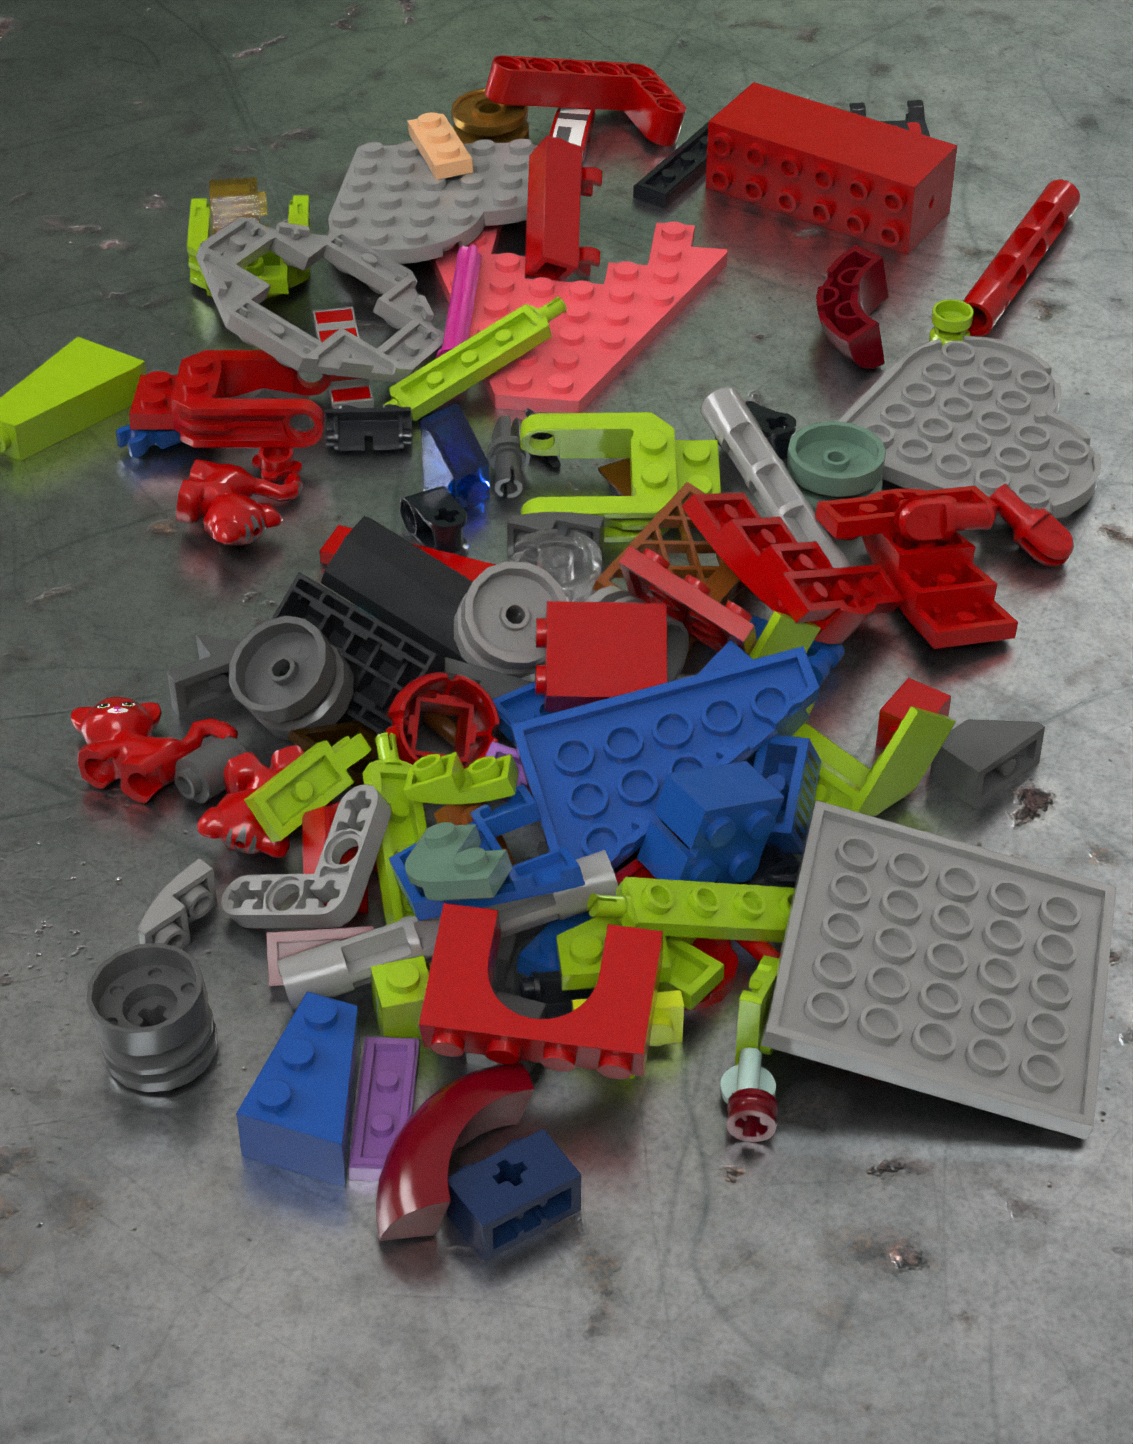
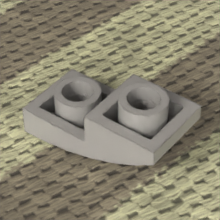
M199 858L164 887L147 909L138 927L140 944L163 943L183 949V947L191 943L188 924L195 919L203 917L211 908L217 905L212 867Z

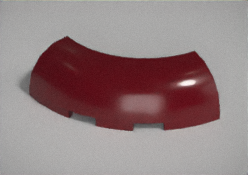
M854 245L837 258L827 269V279L823 286H819L817 290L816 305L820 322L832 345L861 368L874 369L885 364L879 323L869 317L876 307L889 298L883 257L858 245Z
M521 1063L494 1065L459 1077L434 1093L407 1120L393 1141L379 1178L376 1197V1222L379 1241L436 1235L451 1202L448 1189V1169L452 1154L459 1146L463 1147L469 1141L485 1132L503 1126L518 1124L535 1089L528 1071Z

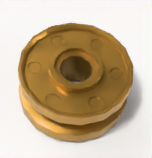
M486 88L469 91L459 96L452 103L453 129L463 144L474 143L483 139L492 140L494 143H510L516 139H529L528 106L504 105L493 102L485 96Z

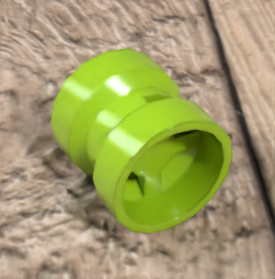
M946 299L937 302L932 308L931 319L935 327L930 331L929 341L940 339L941 345L952 341L963 342L964 336H970V332L967 329L971 327L973 322V308L966 302L956 299Z

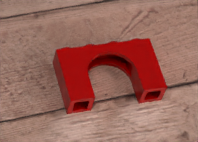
M443 903L419 1021L424 1047L431 1048L433 1052L448 1057H458L463 1055L464 1052L486 1055L491 1061L501 1064H515L519 1060L539 1062L548 1069L560 1072L572 1071L575 1067L597 1070L601 1075L612 1079H627L631 1075L645 1076L663 961V931L608 924L598 981L589 998L577 1009L566 1015L551 1019H534L519 1015L501 1003L491 988L501 939L498 910Z

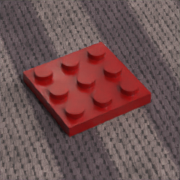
M629 546L620 559L619 564L628 591L633 597L640 598L645 603H667V614L682 622L690 636L717 653L732 640L747 655L750 654L757 642L755 625L750 623L753 617L746 610L731 601H728L723 606L708 596L711 590L700 580L688 574L684 579H681L667 570L670 566L669 562L656 552L646 548L641 553Z

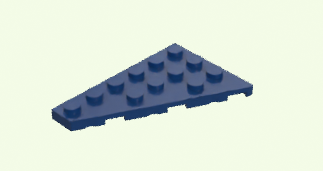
M804 646L510 724L512 737L530 794L536 801L541 817L539 823L548 852L566 846L576 860L605 850L613 870L616 869L641 848L650 821L659 819L667 826L654 813L669 773L743 762L819 698V685Z

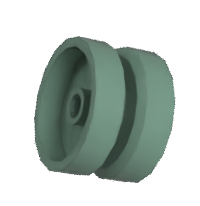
M840 421L817 422L801 428L791 437L788 447L787 468L796 485L816 512L817 502L868 497L870 494L882 491L886 449L882 440L872 431L854 423Z

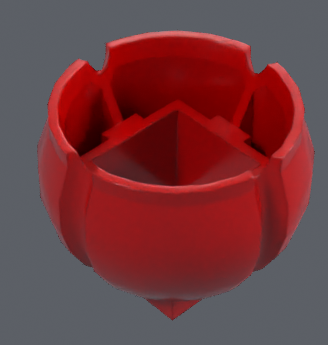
M443 672L422 675L408 683L395 696L387 714L393 723L391 727L386 729V733H388V736L390 733L396 735L399 759L413 765L417 760L427 755H446L416 750L420 711L458 717L454 752H457L464 769L468 768L474 761L485 757L491 743H497L498 739L493 737L492 734L499 729V716L489 694L478 683L468 677L456 675L453 679H449L448 673Z

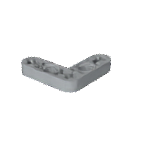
M363 784L349 790L342 797L314 874H259L241 876L232 881L224 891L221 900L222 909L243 928H336L348 923L356 915L360 907L390 819V804L372 785ZM359 846L356 856L351 861L339 865L342 855L348 849ZM300 892L298 900L287 910L281 911V905L289 895Z

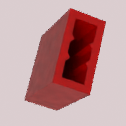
M547 601L545 618H536L535 643L536 648H545V665H536L535 695H545V711L559 712L667 683V603Z

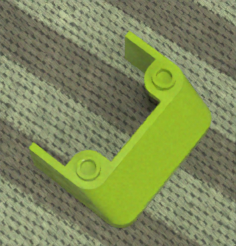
M774 611L749 656L752 659H757L804 646L807 653L821 628L811 622L795 623L791 616ZM815 702L805 709L808 714L811 712ZM911 706L886 749L878 756L871 769L806 722L791 737L809 738L821 759L814 804L817 800L875 817L916 789L956 721L948 716Z

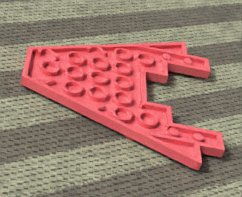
M675 221L656 223L648 265H639L629 261L619 263L608 262L604 284L590 283L585 280L575 282L555 281L544 277L528 279V276H525V256H518L514 253L495 254L503 225L484 226L480 235L466 246L469 247L471 244L477 246L478 252L482 256L469 338L524 304L540 308L559 296L567 307L566 313L548 322L552 335L551 338L483 379L495 408L523 411L529 408L535 412L581 413L727 266L728 249L693 247L695 225H684ZM459 242L452 249L444 251L442 257L430 260L448 303H450L457 255L461 248Z

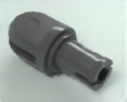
M509 415L499 417L496 422L492 440L487 449V460L489 465L495 469V492L502 497L504 494V484H506V498H513L522 492V469L529 463L530 453L522 450L520 447V425L523 420L516 417L511 426Z

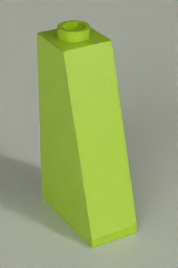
M76 337L0 397V453L22 461L130 407L140 375H147L145 361L84 338Z

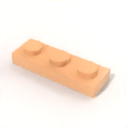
M424 113L418 119L407 121L409 135L436 180L474 172L472 157L444 113Z

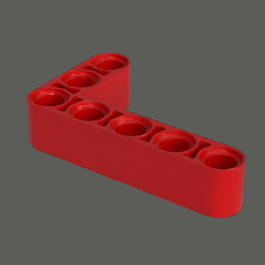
M498 55L493 58L484 93L489 100L504 105L624 111L648 140L662 146L676 145L687 109L654 70L642 64Z

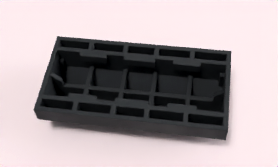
M364 516L342 541L324 571L321 584L440 657H447L467 663L462 658L454 640V616L473 581L372 518Z
M298 572L272 619L283 616L304 618L325 635L330 644L347 660L354 675L353 696L345 713L378 734L386 733V729L392 726L393 722L387 716L389 707L395 696L408 683L422 675L434 672L445 673L444 658ZM420 711L418 729L426 724L423 721L424 711Z

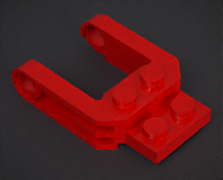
M204 350L181 359L177 375H171L165 371H154L147 375H140L129 412L130 429L176 430L180 433L181 441L194 448L309 447L320 440L325 422L323 410L315 402L308 399L224 398L236 397L262 388L314 396L323 393L330 386L332 375L322 374L323 376L319 381L307 382L300 377L299 371L280 364L275 357L263 350ZM296 415H306L313 420L314 427L309 431L301 432L292 427L290 419Z

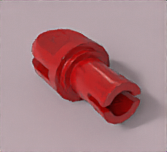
M1007 484L1001 485L989 497L998 505L996 514L1014 530L1013 541L1035 561L1048 567H1057L1067 561L1074 549L1073 537L1044 507L1033 509Z
M947 495L912 497L904 500L896 508L893 521L899 535L909 541H949L956 531L991 529L994 521V512L991 503L987 501L954 504Z

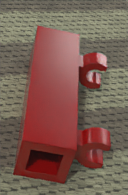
M547 135L529 155L525 276L532 278L544 277L555 281H565L573 272L580 276L589 277L591 265L596 267L600 265V250L593 247H579L580 196L591 197L593 195V185L599 187L602 185L603 171L596 167H581L582 146L567 142L562 138Z

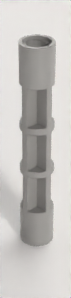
M724 387L709 394L701 405L700 413L723 450L732 459L744 478L747 488L754 494L768 517H781L797 543L817 541L833 568L851 567L838 545L833 542L826 529L815 519L816 512L811 503L806 500L796 485L785 463L772 448L763 434L759 423L738 391L732 387Z
M603 850L576 859L585 882L583 886L483 907L498 910L501 938L557 919L563 920L590 911L587 910V902L592 893L615 895L618 883L606 851ZM410 915L401 918V921L341 941L338 939L277 960L280 975L293 1011L298 1008L306 992L333 998L354 991L356 987L370 983V966L424 956L426 965L432 962L441 917L418 921L416 916L411 917Z

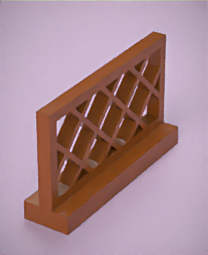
M686 482L596 579L592 589L598 591L611 585L618 587L611 581L614 578H624L619 561L629 546L641 553L648 548L662 556L669 564L670 561L667 553H686L689 566L670 565L667 570L680 578H685L688 574L700 580L711 590L708 596L723 606L728 601H732L745 584L727 566L707 541H693L690 529H697L689 516H685L682 504L693 494L705 493L689 482ZM660 528H678L682 541L663 540ZM697 553H716L719 566H701ZM688 634L689 651L698 640Z

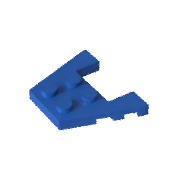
M524 784L516 786L515 795L509 796V801L491 811L490 806L484 804L470 812L473 822L468 825L476 824L481 839L479 848H483L485 851L502 850L495 837L541 820L536 801ZM417 843L389 858L394 876L418 921L441 917L443 903L483 908L585 885L579 864L568 848L564 846L520 864L512 865L510 873L494 898L428 900L422 887L410 884L405 871L406 859Z

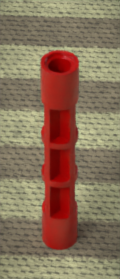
M1063 179L1053 180L1048 183L963 301L973 308L974 313L972 325L967 329L970 332V336L983 337L989 334L1078 208L1081 197L1079 190L1074 184Z

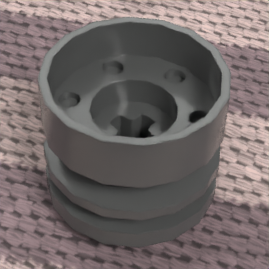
M163 943L138 944L119 951L98 966L88 983L86 1002L98 1033V1040L102 1047L104 1059L111 1075L127 1088L143 1092L170 1091L191 1082L208 1068L217 1052L218 1031L213 1020L212 1010L208 1004V994L203 975L195 958L180 947Z

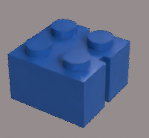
M747 761L669 773L654 813L683 843L659 819L652 820L648 826L637 859L656 879L730 884L751 881L759 867V860L769 835L775 827L776 817L784 796Z

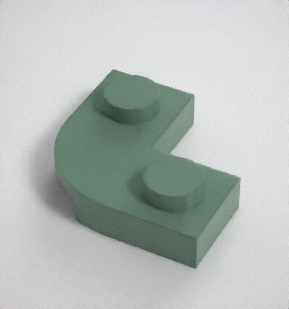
M443 822L426 829L407 857L405 871L410 884L422 887L428 900L480 899L495 897L510 873L512 865L507 849L485 851L483 848H479L481 839L476 824L455 826L453 823Z

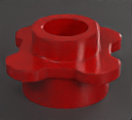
M260 448L258 454L252 458V465L260 469L261 478L268 481H281L286 479L287 475L291 473L298 474L302 471V463L294 460L293 448Z

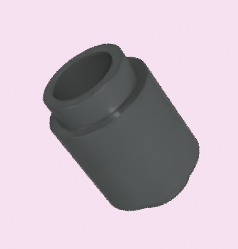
M228 736L224 739L214 738L179 759L175 765L176 774L174 776L178 790L184 797L193 799L198 803H205L226 790L223 783V772L229 759L245 753V748L233 737Z

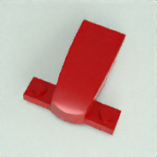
M966 486L927 491L909 488L889 489L870 494L868 497L817 502L815 519L833 537L846 541L854 540L858 536L862 537L872 564H880L905 601L899 606L900 610L934 649L1015 639L1018 621L994 600L997 583L973 563L975 545L957 531L949 541L912 542L901 537L894 526L895 510L904 500L912 497L947 495L954 504L990 502L995 521L998 505L978 487Z
M744 492L693 494L682 505L684 511L715 552L736 576L773 612L776 611L789 615L795 623L811 622L821 628L814 641L826 644L846 642L869 615L893 612L905 601L880 564L833 568L817 541L797 543L781 517L761 518Z

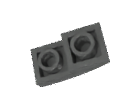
M538 512L511 516L507 522V554L511 557L551 565L555 553L599 562L604 550L603 516L573 512Z

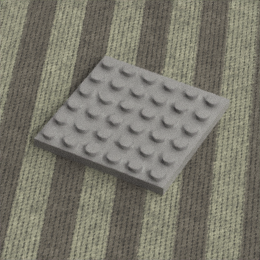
M816 800L810 815L761 1045L1087 1140L1094 1127L1116 887Z

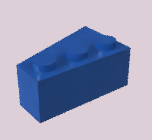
M306 992L236 1113L242 1157L346 1188L347 1158L349 1145L351 1144V1122L353 1104L356 1098L361 1053L357 1005Z

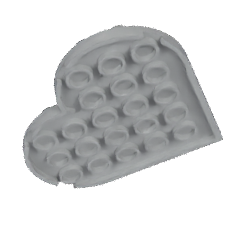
M483 139L474 143L463 144L472 157L474 172L436 180L413 141H406L399 145H383L379 142L365 143L357 147L328 218L329 230L345 231L371 246L370 249L399 264L415 263L442 257L444 251L452 249L458 242L460 247L470 244L480 235L484 226L503 225L527 220L529 155L537 145H533L529 139H516L510 143H494L492 140Z
M964 336L963 342L952 341L941 345V340L937 339L913 348L902 356L837 420L854 423L869 429L882 440L886 449L882 479L904 488L924 489L927 491L976 486L990 497L1001 485L1007 484L1033 509L1044 507L1057 519L1070 516L1072 512L1086 504L1095 493L1101 469L1100 453L1096 454L1090 446L1091 437L1084 430L1068 419L1057 415L1061 398V385L1056 383L1051 376L1052 368L1033 352L998 339ZM997 514L993 522L995 525L1008 524Z

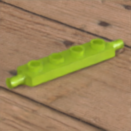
M557 296L540 308L524 304L389 387L392 399L383 405L391 404L399 407H411L412 420L414 422L551 338L552 335L548 322L567 312L564 301Z
M381 733L375 737L379 760L370 762L362 773L364 784L372 785L386 799L391 808L390 819L376 857L386 925L401 921V918L410 915L411 917L415 916L394 876L389 858L417 843L427 829L423 802L407 799L403 791L408 769L412 764L399 759L396 743L397 737L393 733H390L389 736L388 733ZM431 962L427 963L428 972H430Z
M625 877L616 888L615 895L592 893L588 898L587 910H590L589 915L591 917H617L623 926L663 931V936L783 943L795 888Z

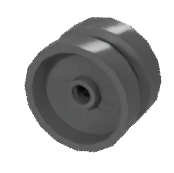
M283 616L269 619L255 627L237 645L229 664V685L235 698L269 732L279 739L289 740L288 737L291 730L336 724L346 712L353 696L354 675L347 660L330 644L329 640L316 626L304 618Z

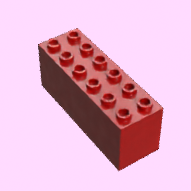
M753 82L708 121L706 188L908 255L950 213L957 145Z

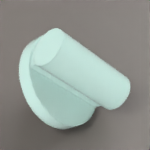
M751 1047L742 1049L739 1056V1065L729 1068L723 1074L720 1082V1093L726 1104H728V1099L732 1093L746 1088L761 1089L775 1097V1079L768 1070L761 1067L762 1054L758 1049Z

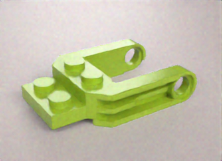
M293 195V200H290L288 223L308 226L311 233L309 195ZM192 198L187 240L190 282L206 289L207 296H212L196 255L200 244L214 235L213 204L208 203V198ZM268 251L244 268L271 285L267 298L275 297L279 294H288L289 288L310 279V267L304 271L300 268L292 267L271 251Z
M652 412L538 413L528 416L520 425V447L530 454L559 456L560 459L630 458L631 496L537 497L527 501L522 506L521 515L538 512H573L603 516L604 542H632L686 482H689L705 494L721 493L718 440H675L674 428ZM536 433H549L552 435L551 438L545 440L534 439L531 436ZM660 528L661 535L663 536L670 528Z

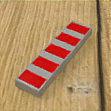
M353 306L313 310V323L316 338L319 341L324 342L340 328L360 338ZM332 375L331 384L327 388L331 409L345 405L357 408H374V398L369 379Z

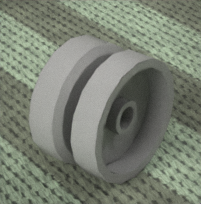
M505 561L488 567L472 582L454 616V640L462 658L468 664L520 679L534 674L536 665H543L545 663V648H536V618H545L547 601H567L561 585L546 570L528 562Z

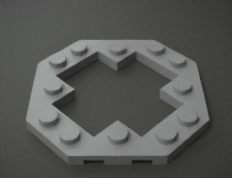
M239 217L200 244L196 258L225 327L237 334L245 343L257 346L275 357L280 364L286 367H291L299 372L399 382L432 362L436 358L437 352L442 348L444 333L441 329L434 327L432 323L434 313L425 295H418L415 289L418 281L414 273L396 261L372 250L371 246L345 231L330 229L328 235L325 236L311 234L309 227L304 225L278 222L275 229L263 226L258 223L257 219ZM268 251L280 256L286 264L300 268L303 271L319 259L324 258L334 264L335 268L340 272L356 277L366 283L372 291L381 294L382 296L377 299L373 313L382 317L391 327L400 330L377 349L343 328H340L324 342H321L259 305V303L266 299L271 285L244 268Z

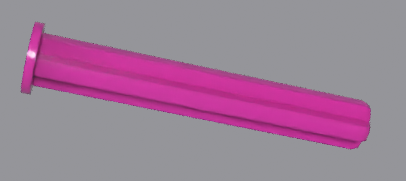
M473 244L469 247L462 246L458 251L442 348L437 352L436 358L469 338L482 257L478 252V247Z

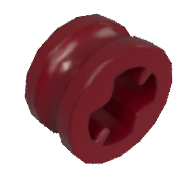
M756 1088L740 1089L732 1093L728 1099L726 1121L728 1132L736 1139L745 1142H760L771 1138L776 1132L778 1103L775 1097L767 1091Z

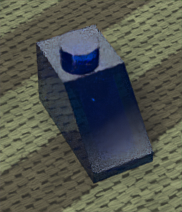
M455 403L420 420L423 491L444 485L448 488L452 497L466 511L490 499L489 462L461 407Z

